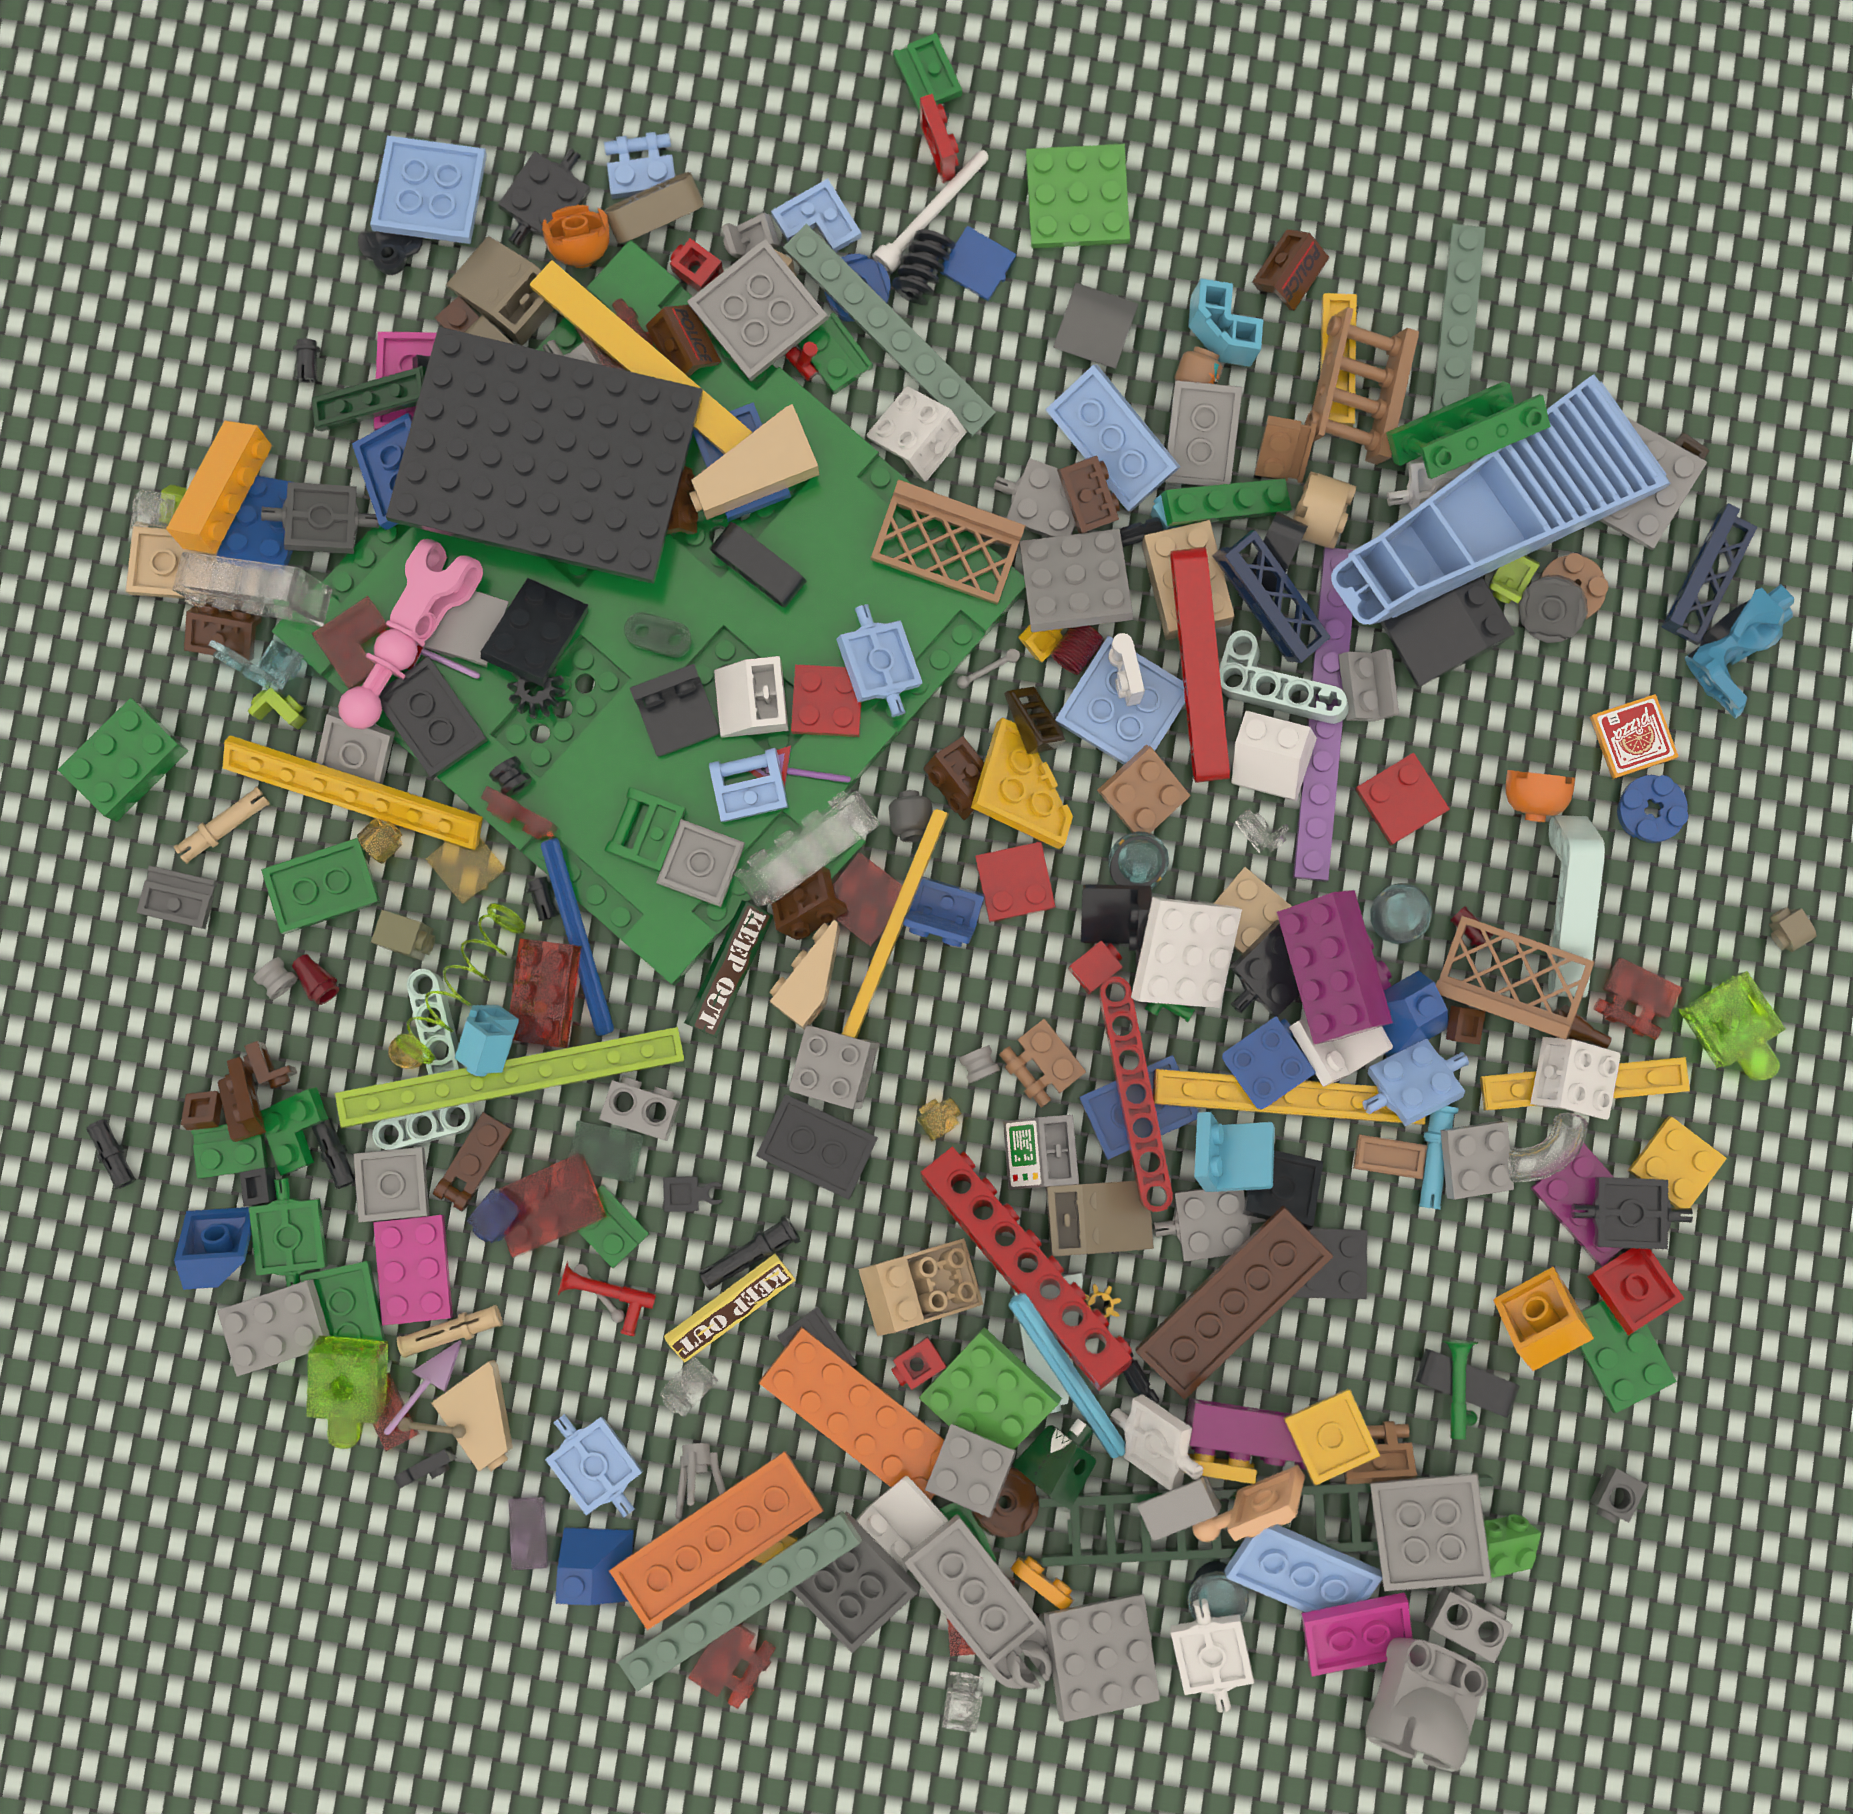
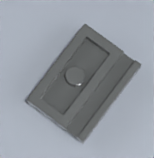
M149 865L148 877L144 882L136 913L206 929L214 899V889L217 887L218 882Z

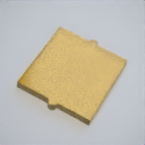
M481 837L479 845L475 850L444 841L441 847L426 858L428 863L463 905L482 889L487 890L488 884L507 870Z

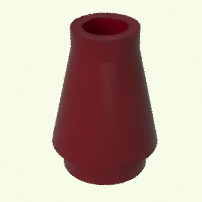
M308 954L300 956L293 962L292 968L295 970L310 1001H315L317 1005H322L337 995L339 992L337 979L313 961Z

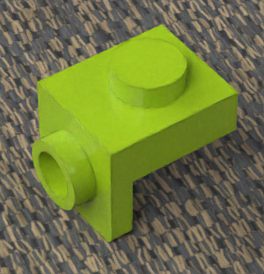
M1525 555L1498 568L1489 583V588L1494 590L1492 595L1507 604L1511 600L1519 603L1522 599V593L1525 591L1540 563Z
M272 687L259 692L252 699V706L248 709V712L258 720H262L274 709L289 725L296 729H299L307 721L300 713L304 708L290 694L285 698Z

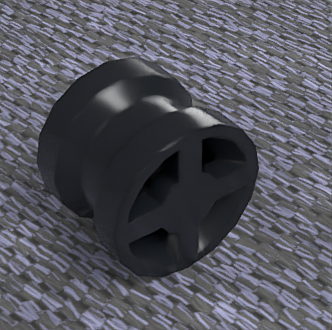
M517 756L503 761L489 773L492 781L498 782L501 786L500 792L504 798H509L522 791L532 781L529 773L523 772L520 768L521 762Z

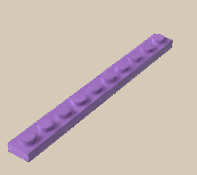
M1325 547L1322 558L1317 618L1331 638L1314 652L1311 681L1336 686L1343 691L1338 655L1349 652L1353 614L1331 582V574L1333 569L1349 557L1348 554L1354 550ZM1316 694V701L1320 702L1319 696ZM1333 699L1331 704H1326L1328 711H1332L1334 706H1339L1336 699ZM1310 718L1307 720V726L1311 727L1317 739L1301 785L1293 878L1324 882H1327L1329 879L1343 720L1336 724Z

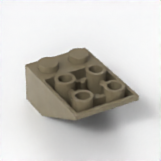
M489 235L446 284L449 289L520 346L526 343L554 310L529 285L542 270Z
M1136 1181L1046 1187L1050 1252L1052 1256L1154 1249L1151 1211L1141 1204ZM1148 1190L1147 1200L1150 1203V1193Z

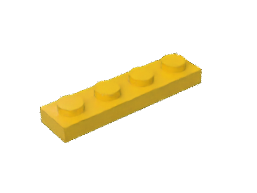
M1323 293L1321 369L1329 335L1326 333L1329 320L1333 315L1349 307L1353 309L1350 324L1356 326L1357 294ZM1347 338L1343 356L1356 360V341ZM1339 370L1336 388L1355 394L1356 375ZM1332 401L1328 419L1353 427L1355 424V408Z

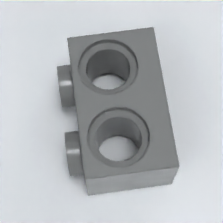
M623 1076L621 1083L612 1080L599 1120L668 1141L680 1105L679 1101L673 1099L674 1092L655 1087L653 1093L640 1089L642 1082ZM622 1093L631 1094L634 1100L632 1108L627 1112H621L616 1105L617 1098ZM655 1103H662L666 1108V1116L660 1122H653L649 1117V1109Z
M1458 1586L1455 1587L1454 1591L1443 1587L1425 1624L1431 1630L1495 1663L1513 1627V1624L1504 1619L1506 1612L1488 1602L1485 1608L1473 1602L1475 1595ZM1455 1604L1461 1605L1462 1616L1457 1621H1448V1609ZM1486 1621H1491L1494 1626L1493 1633L1487 1638H1480L1478 1634L1480 1625Z

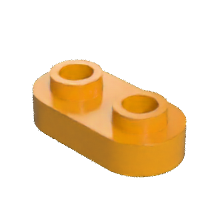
M1028 1556L1025 1560L1018 1557L1010 1569L1019 1578L1059 1609L1069 1608L1074 1600L1069 1596L1073 1590L1056 1577L1052 1582L1043 1575L1042 1572L1045 1568L1032 1557Z

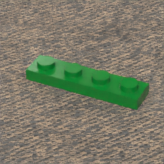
M1285 478L1170 489L1161 493L1167 526L1194 524L1207 520L1216 522L1275 516L1277 511L1282 514L1292 511Z

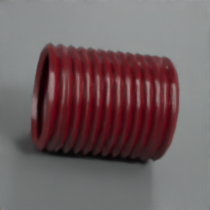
M1090 625L1068 628L1066 634L1056 644L1053 652H1051V656L1063 668L1075 675H1079L1083 670L1082 668L1087 665L1086 663L1089 662L1092 655L1098 650V647L1104 643V639Z

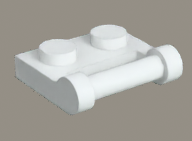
M1120 633L1113 639L1108 660L1110 664L1118 668V678L1115 679L1119 699L1125 697L1126 705L1131 706L1140 704L1145 689L1132 638L1125 633Z

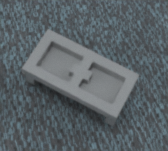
M1206 1476L1147 1501H1142L1137 1505L1153 1541L1218 1515L1222 1507Z

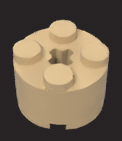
M1311 471L1303 487L1304 492L1300 501H1298L1293 519L1308 526L1302 540L1334 549L1339 533H1342L1348 518L1346 513L1347 506L1353 500L1356 486Z

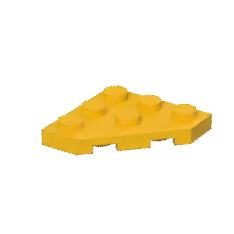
M1002 717L996 723L971 808L1057 849L1065 845L1073 818L1068 805H1063L1055 789L1058 784L1047 762L1043 763L1038 753L1027 755L1016 723Z

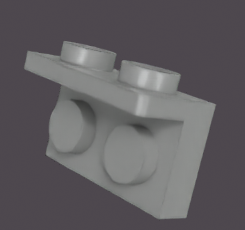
M1382 649L1373 653L1345 652L1338 655L1342 688L1349 706L1346 721L1376 722L1399 714L1392 652L1390 649Z

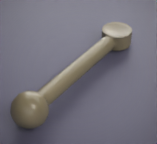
M406 1417L402 1418L398 1423L399 1430L403 1432L416 1429L453 1434L456 1438H462L466 1434V1428L461 1424L455 1427L413 1422L410 1418Z

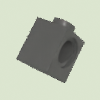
M1607 1465L1590 1503L1599 1507L1596 1514L1615 1524L1618 1518L1629 1523L1648 1485L1617 1468ZM1621 1488L1624 1493L1623 1501L1619 1505L1613 1506L1610 1502V1494L1614 1489Z

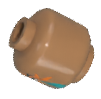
M1194 347L1193 351H1186L1182 355L1174 379L1218 384L1223 371V365L1218 361L1219 355L1200 347Z

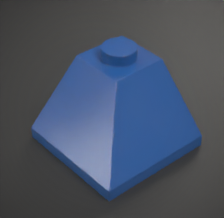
M1420 971L1384 990L1393 1022L1392 1024L1382 1026L1393 1045L1391 1050L1384 1053L1386 1058L1425 1039L1429 1040L1447 1029L1448 1010L1434 981Z
M249 1207L186 1211L174 1259L183 1290L219 1287L245 1262L251 1236Z
M564 1527L557 1567L556 1604L598 1605L627 1602V1598L609 1570L633 1554L634 1530Z

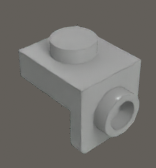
M762 213L738 226L730 223L722 226L725 235L723 239L724 246L730 255L738 259L764 239L769 242L773 249L780 246L771 215L767 213Z

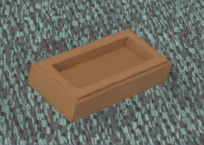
M1358 1135L1353 1169L1423 1179L1427 1145Z

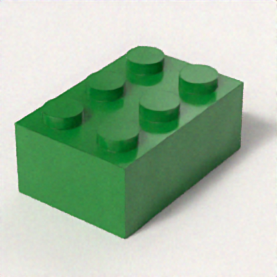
M130 698L57 770L104 817L117 822L189 750L142 704Z

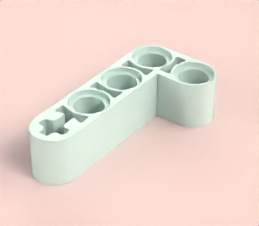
M1246 630L1236 631L1229 637L1219 668L1221 689L1226 697L1326 723L1336 724L1346 718L1349 706L1346 695L1340 688L1258 668L1260 649L1256 637ZM1249 643L1252 645V649L1246 655H1238L1235 653L1238 645ZM1236 674L1243 677L1239 686L1229 687L1226 685V681L1231 675ZM1270 682L1275 684L1276 688L1271 694L1261 695L1258 693V689L1263 683ZM1302 690L1309 694L1307 700L1300 704L1292 702V694ZM1316 694H1318L1320 702L1316 701ZM1336 699L1339 706H1334L1332 711H1328L1326 704H1331L1332 700Z

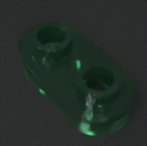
M644 612L633 614L625 623V635L628 641L637 648L673 658L685 655L691 648V634L682 623ZM640 627H647L649 629V633L645 637L637 635ZM679 636L681 643L678 646H671L669 644L671 637Z

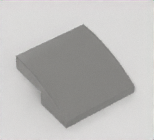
M474 591L468 601L460 606L452 607L446 612L434 633L424 642L423 648L487 667L488 662L480 659L481 650L505 614L509 602Z

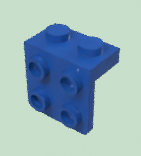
M923 877L910 910L904 918L903 925L910 927L909 932L918 936L928 937L929 933L941 936L942 942L952 946L961 947L962 943L969 944L975 932L985 894Z
M1277 1016L1273 1017L1260 1028L1226 1050L1222 1055L1223 1061L1258 1109L1266 1108L1316 1073L1302 1049H1299L1292 1039L1294 1035L1289 1028L1291 1025L1285 1018L1279 1021Z

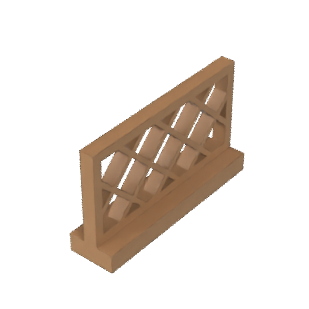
M898 480L870 560L997 605L1026 525ZM896 506L910 510L915 522L898 529L893 519ZM918 514H921V515H924V516H927V517H924V518L920 519L919 516H918ZM933 519L941 521L947 533L930 541L923 524ZM891 524L894 532L886 535ZM949 525L957 527V529L952 531ZM918 527L926 543L909 551L901 534ZM966 530L974 534L979 545L962 552L954 535ZM981 536L990 540L983 542ZM897 537L904 551L903 554L895 558L880 554L883 542ZM950 538L957 555L941 562L933 545ZM995 542L1010 546L1007 558L997 563L993 562L986 548ZM928 548L936 565L924 570L916 566L911 555ZM981 549L989 566L972 573L965 556ZM907 558L910 564L902 562L900 560ZM960 559L968 576L955 581L948 578L944 566ZM1004 565L1001 575H999L996 568ZM939 569L941 575L933 573V571ZM992 571L997 581L994 594L981 590L975 578ZM971 581L973 587L964 583Z
M1462 916L1436 987L1441 996L1567 1040L1595 961ZM1469 925L1480 929L1486 943L1468 951L1462 939L1466 926ZM1486 932L1498 935L1499 937L1490 940ZM1505 938L1512 940L1519 954L1501 962L1492 944ZM1519 943L1533 948L1523 952ZM1461 945L1464 953L1456 956L1459 946ZM1489 947L1497 964L1478 972L1470 955ZM1537 950L1547 952L1552 966L1534 974L1525 956ZM1553 955L1562 957L1565 960L1556 964ZM1467 957L1475 975L1462 981L1449 977L1453 963ZM1522 958L1530 976L1511 984L1503 966ZM1571 961L1585 965L1581 980L1567 986L1558 967ZM1499 968L1507 983V987L1496 992L1486 989L1481 976ZM1555 969L1563 988L1545 996L1536 977ZM1477 979L1481 987L1469 984L1468 982ZM1533 980L1541 998L1529 1004L1520 1002L1514 988ZM1578 986L1575 997L1573 998L1569 989ZM1510 990L1514 999L1501 994ZM1566 991L1572 1003L1567 1018L1553 1013L1547 999ZM1543 1002L1547 1011L1534 1005Z

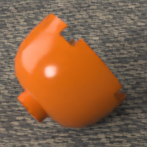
M588 205L568 206L552 213L553 219L548 223L546 219L542 222L547 249L557 261L576 268H586L604 255L610 243L608 217L602 209L597 208L598 213L589 211Z
M1507 770L1506 796L1509 804L1515 810L1526 813L1525 820L1545 822L1546 816L1558 815L1567 808L1574 792L1575 778Z

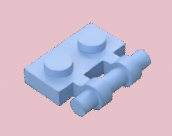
M656 132L646 133L645 137L627 139V136H619L615 141L604 142L606 155L619 154L620 159L618 162L607 163L612 199L631 197L675 177L672 154L659 156V148L671 147L669 133L656 135ZM648 150V158L630 160L629 152Z

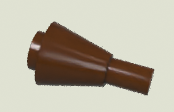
M1564 1005L1560 1009H1555L1553 1013L1567 1018L1570 1007ZM1576 1013L1568 1039L1589 1041L1607 1049L1612 1038L1593 1029L1592 1025Z

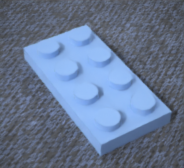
M1092 365L1045 409L1085 459L1098 456L1099 461L1102 460L1105 463L1109 474V479L1106 480L1107 485L1128 512L1133 511L1180 468V465L1098 365Z
M1277 1524L1264 1529L1255 1537H1246L1224 1569L1227 1579L1304 1612L1368 1600L1383 1579L1380 1569Z

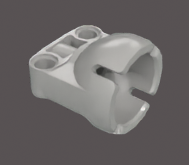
M1394 1638L1387 1647V1663L1374 1706L1370 1711L1366 1724V1738L1373 1744L1408 1759H1414L1417 1751L1424 1753L1422 1759L1426 1765L1458 1772L1467 1756L1469 1737L1480 1698L1488 1687L1487 1674L1484 1669L1472 1661L1439 1645L1419 1639Z

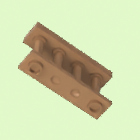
M1347 307L1333 315L1327 325L1326 333L1329 335L1313 408L1306 418L1305 425L1311 426V423L1316 424L1313 442L1324 437L1325 433L1365 445L1367 450L1365 461L1377 465L1390 459L1392 455L1386 432L1397 428L1399 424L1419 331L1407 327L1389 338L1351 325L1353 309ZM1347 338L1385 350L1386 354L1389 355L1386 367L1381 369L1343 356ZM1339 370L1379 382L1381 387L1379 399L1375 401L1336 388ZM1332 401L1371 413L1372 418H1374L1372 430L1366 432L1329 420Z

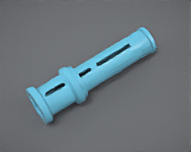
M1445 1106L1430 1114L1428 1131L1424 1132L1423 1137L1428 1142L1419 1203L1420 1207L1441 1210L1440 1205L1445 1172L1440 1130L1453 1128L1454 1114L1458 1113L1459 1108Z

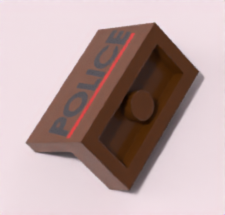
M1287 229L1252 283L1260 291L1277 294L1289 310L1295 311L1330 257L1311 233Z
M689 305L664 307L645 325L657 350L688 377L698 368L717 366L721 363L703 324Z

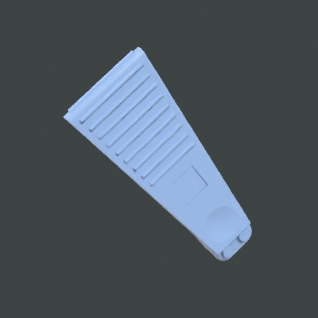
M1593 374L1547 409L1551 427L1485 455L1381 535L1349 553V557L1333 569L1331 582L1358 622L1367 625L1379 623L1391 617L1395 618L1663 490L1671 484L1666 477L1667 474L1604 384L1599 382Z

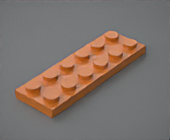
M801 1327L759 1380V1384L887 1485L892 1487L903 1477L908 1476L931 1501L935 1494L925 1489L945 1439Z
M784 1451L618 1563L609 1572L645 1628L649 1630L816 1517L824 1509L787 1452Z

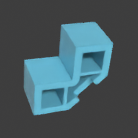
M1201 278L1191 295L1188 327L1209 351L1219 355V362L1251 367L1261 351L1263 319L1231 314L1233 284Z
M472 1005L465 1022L455 1059L467 1067L466 1070L476 1076H486L487 1073H502L519 1019L499 1005Z

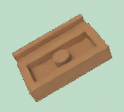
M1268 415L1255 466V475L1273 479L1285 478L1286 481L1288 478L1297 479V483H1302L1316 433V424L1311 423V426L1302 425L1301 421Z

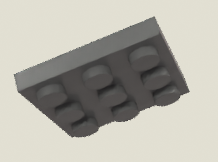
M846 1511V1516L862 1538V1542L792 1588L791 1591L853 1653L910 1601L921 1589V1586Z

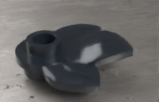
M364 231L358 236V245L362 255L372 259L376 268L387 275L400 273L405 267L406 259L418 253L423 244L422 237L378 231Z

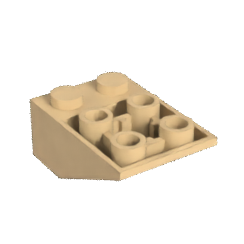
M835 920L830 925L824 923L817 930L812 938L815 943L808 953L805 950L799 953L791 964L794 971L786 980L781 977L770 991V994L773 996L770 1000L771 1004L803 1030H805L807 1025L813 1023L827 1005L840 936V927Z
M964 1238L858 1269L877 1336L902 1331L984 1305Z

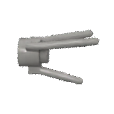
M708 1443L682 1445L683 1456H680L681 1470L676 1502V1519L682 1518L686 1485L687 1504L692 1506L694 1504L695 1474L708 1473L707 1466L711 1467L719 1495L726 1491L718 1466V1455L716 1452L710 1453V1444Z

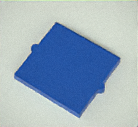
M967 226L955 244V248L950 249V259L943 264L945 267L944 272L939 273L989 301L1000 282L1006 280L1005 274L1017 254Z

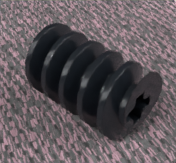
M923 229L915 232V242L909 245V253L903 258L904 265L898 268L899 277L894 278L892 281V287L900 296L919 305L928 304L922 297L923 294L931 296L934 293V290L927 284L939 283V278L933 274V271L944 272L945 267L938 260L948 261L950 259V255L943 249H954L956 246L947 236L932 230Z

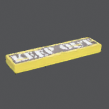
M773 1254L667 1333L664 1338L685 1363L793 1283L795 1278L779 1257Z

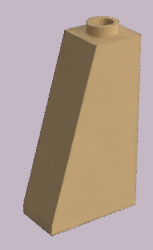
M793 404L785 407L691 480L695 491L690 492L689 495L696 512L703 510L706 519H710L819 475L818 464Z

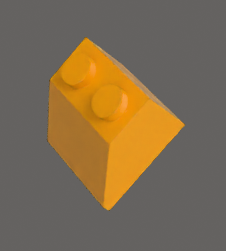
M1554 1266L1493 1299L1516 1352L1532 1371L1594 1339L1581 1310Z

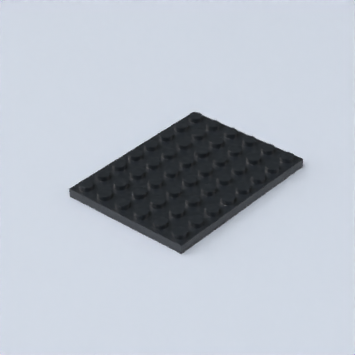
M438 327L386 519L390 522L654 584L697 420L703 389Z

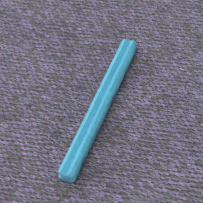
M1024 1293L1013 1296L1009 1303L1010 1309L1088 1425L1095 1430L1094 1434L1109 1456L1114 1459L1118 1456H1123L1125 1454V1441L1028 1296Z

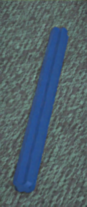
M557 838L546 840L541 843V850L594 1030L597 1036H603L614 1030L610 1012L560 842Z

